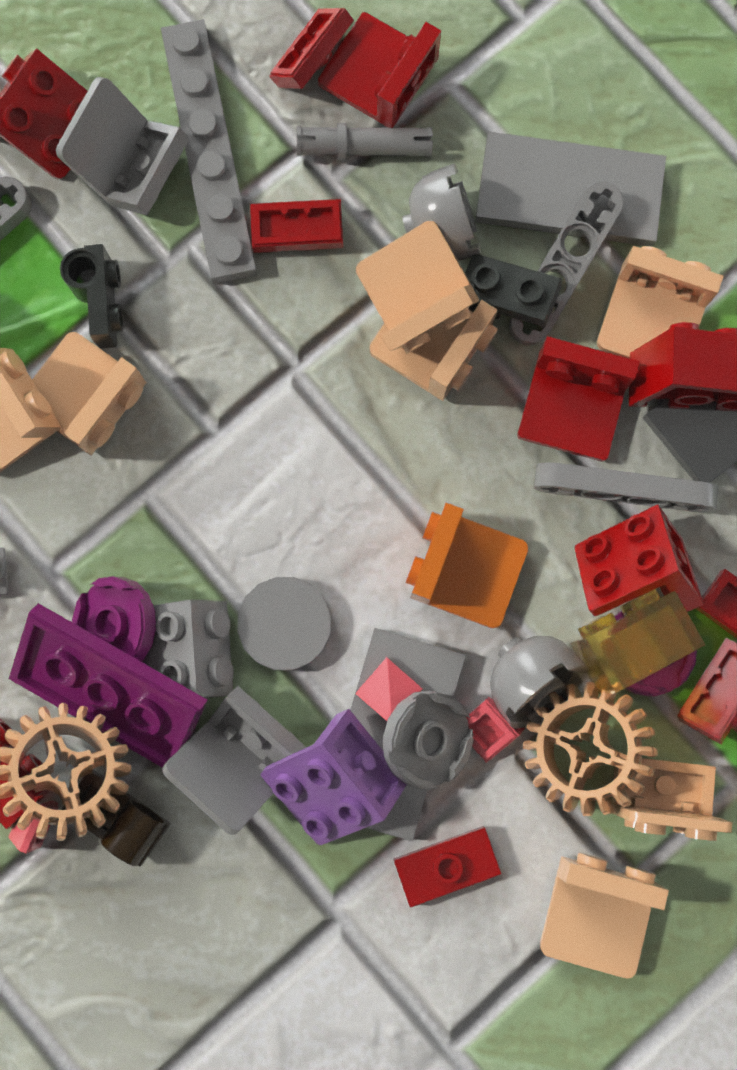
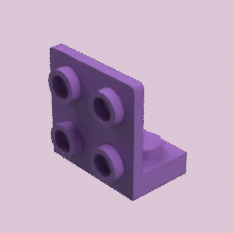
M350 709L336 714L313 745L266 766L261 772V777L272 789L275 796L283 802L302 825L304 831L318 845L326 844L384 821L407 785L391 773L384 758V751Z

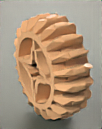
M594 682L586 683L583 697L576 685H567L568 701H565L556 692H552L549 697L555 708L552 711L547 707L537 708L535 711L544 718L543 723L540 725L535 722H528L526 726L529 731L538 733L536 742L530 740L523 742L524 749L537 752L536 758L528 759L525 762L526 768H541L542 773L534 778V786L543 787L549 783L552 784L546 794V799L549 802H555L565 794L562 804L563 810L566 812H573L580 800L583 816H593L596 801L604 815L612 814L613 804L611 797H614L622 807H628L631 801L624 789L629 787L632 791L642 794L646 788L635 779L636 774L653 776L655 772L652 767L641 764L642 755L648 757L658 755L657 748L642 746L641 741L655 736V730L652 727L638 729L636 726L647 717L646 712L643 709H637L627 714V711L632 706L633 698L625 694L614 704L616 688L610 685H606L599 698L598 688ZM585 709H595L593 717L587 718L585 725L578 732L569 733L559 729L562 723L574 713ZM610 714L617 719L625 732L628 745L627 755L615 750L609 743L608 730L610 725L607 724ZM593 735V744L599 747L600 751L610 754L611 758L600 755L597 757L589 756L590 762H586V753L580 750L579 746L571 744L569 740L578 742L585 740L590 742V736ZM554 743L566 749L570 755L571 764L568 771L572 774L570 782L561 774L554 757ZM608 764L622 769L617 778L608 785L596 790H584L587 778L591 779L599 766Z
M61 703L58 708V717L51 718L46 706L40 707L38 710L40 723L35 724L27 715L20 718V725L25 732L24 735L16 730H7L5 739L14 749L0 747V761L9 764L0 765V780L8 781L0 785V799L13 796V799L3 808V813L6 817L14 815L21 809L24 811L17 823V827L20 830L24 831L27 829L33 819L39 821L36 831L37 838L44 839L47 834L48 825H57V840L64 841L67 835V825L74 824L78 837H83L87 834V825L84 819L89 817L98 828L105 824L106 820L104 814L99 809L100 807L112 813L117 812L120 804L110 793L116 795H125L127 793L129 785L115 777L129 775L131 764L115 762V760L127 755L128 746L126 744L110 746L117 739L120 731L117 727H114L102 733L100 730L106 719L103 714L97 715L92 723L85 721L88 711L87 707L80 706L76 718L67 717L68 705ZM59 735H71L81 738L89 743L96 752L91 753L90 750L83 752L71 751L64 744L62 736L59 737ZM44 739L47 754L46 761L42 765L33 768L31 774L19 777V768L24 756L30 748ZM56 752L60 762H67L66 767L69 764L74 767L70 774L69 788H67L65 781H58L59 775L55 779L50 776L54 772ZM103 766V785L92 799L82 805L79 798L78 781L82 777L91 774L94 768ZM33 789L35 793L43 790L53 791L59 795L66 810H54L41 806L32 800L26 792Z

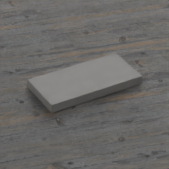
M488 131L475 222L560 234L584 191L597 181H607L619 188L623 196V206L604 240L653 247L657 240L666 156ZM601 194L597 200L589 198L594 203V208L585 222L591 226L595 224L602 211H612L607 207L609 198ZM580 216L576 217L577 221H583ZM595 228L598 233H601L602 230L600 228ZM579 232L569 234L570 236L587 238L584 234Z
M374 628L356 692L387 657L423 688L422 691L432 690L454 697L466 655ZM355 694L350 710L384 751L383 735L387 721ZM407 784L386 819L366 828L413 841L427 790Z

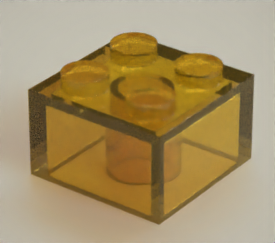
M656 589L619 606L624 615L615 619L611 612L578 628L577 630L581 638L570 643L575 653L589 669L587 675L591 682L596 684L598 694H601L602 691H605L606 694L618 693L705 646L703 639L677 593L673 591L660 596Z

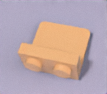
M433 221L422 223L360 261L356 266V273L388 329L387 332L380 336L389 352L400 347L404 348L406 354L431 340L427 332L441 323H444L446 329L449 330L472 317L469 307L480 301L438 225Z
M633 246L621 266L597 338V347L604 352L630 358V352L667 331L672 324L692 322L700 326L706 306L719 292L723 275L711 272L709 266L700 262L688 261L684 263L669 258L664 251L655 247L644 246L639 248Z
M481 300L474 312L470 310L472 317L449 330L446 329L444 323H441L427 332L431 338L430 341L407 354L403 347L389 352L380 336L388 331L384 323L370 344V354L381 363L444 401L451 388L459 391L473 369L468 363L478 349L484 353L495 337L498 328L493 326V322L498 309Z
M70 332L64 337L32 379L40 393L49 402L53 414L62 426L57 432L91 456L97 448L107 442L114 431L117 421L126 410L133 407L143 392V387L147 383L138 369L122 357L117 361L77 332Z
M0 347V472H2L61 429L62 426L53 414L49 402L40 393L26 371L21 358L13 349Z
M642 758V765L650 766L655 770L653 776H646L637 773L635 779L644 785L645 791L642 794H638L629 787L625 788L624 790L631 801L628 807H622L612 797V814L624 818V826L635 828L634 831L666 835V826H673V832L685 834V837L709 841H717V832L732 833L733 822L712 816L715 766ZM614 766L613 780L617 778L622 769Z
M578 853L577 860L561 856L540 941L541 951L550 958L626 979L632 978L637 972L651 908L665 910L669 890L654 882L656 874L646 870L626 866L625 873L607 869V860L592 855Z

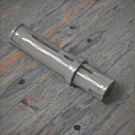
M337 123V128L297 126V156L336 155L337 160H346L347 156L431 157L433 147L431 138L433 137L432 127L347 128L346 123Z

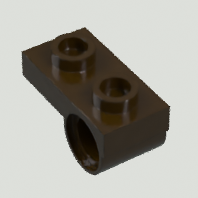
M94 769L91 774L84 776L78 785L80 791L79 798L82 805L92 799L103 785L104 776ZM110 793L119 802V809L116 813H112L100 807L99 809L104 814L106 820L105 824L98 828L88 817L84 819L87 830L100 838L102 846L112 855L129 865L141 867L171 823L128 793L125 795Z

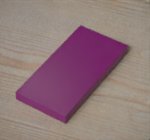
M39 603L28 613L8 678L58 708L59 704L66 703L68 705V714L75 718L80 706L88 708L85 721L92 723L97 715L103 714L106 719L100 730L102 733L110 728L117 727L120 733L115 741L120 744H126L129 749L162 768L191 739L208 701Z

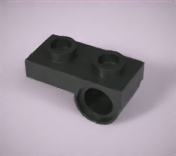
M103 244L84 245V248L71 250L61 261L60 274L78 300L88 303L90 337L100 349L118 347L117 332H123L124 329L122 308L120 304H115L114 288L121 286L118 261L110 258ZM88 269L96 270L94 277L90 281L77 283V278L81 272Z
M479 254L472 255L465 272L479 300H483L498 309L495 319H499L502 314L542 327L547 325L562 286L561 278ZM480 301L469 307V310L474 312Z

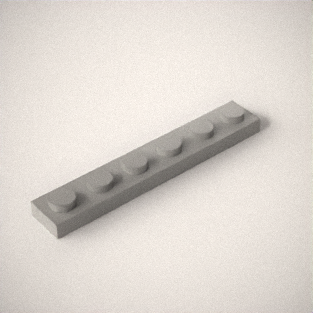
M202 19L161 27L180 127L189 137L185 151L213 284L257 276L205 21Z

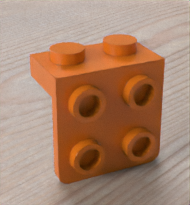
M445 503L441 515L435 512L431 513L422 539L431 542L425 559L415 556L405 582L414 586L410 598L485 627L497 628L501 625L528 552V545L522 539L461 517L464 509Z

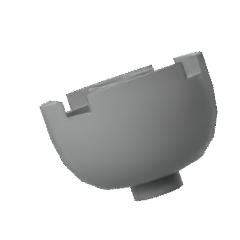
M454 163L422 177L414 186L409 197L410 214L402 218L406 233L426 221L435 222L449 243L457 260L460 261L471 258L475 254L480 255L482 250L480 243L471 245L470 240L474 239L473 232H476L477 228L463 182L453 184L451 175L458 172L457 166Z
M532 636L522 640L521 637H516L508 641L498 652L500 659L493 668L490 680L492 699L499 712L514 729L524 728L528 722H531L527 716L536 712L537 708L547 707L551 711L555 708L549 697L552 692H556L567 701V685L574 684L579 689L583 681L578 674H588L589 669L579 656L559 639L552 636Z

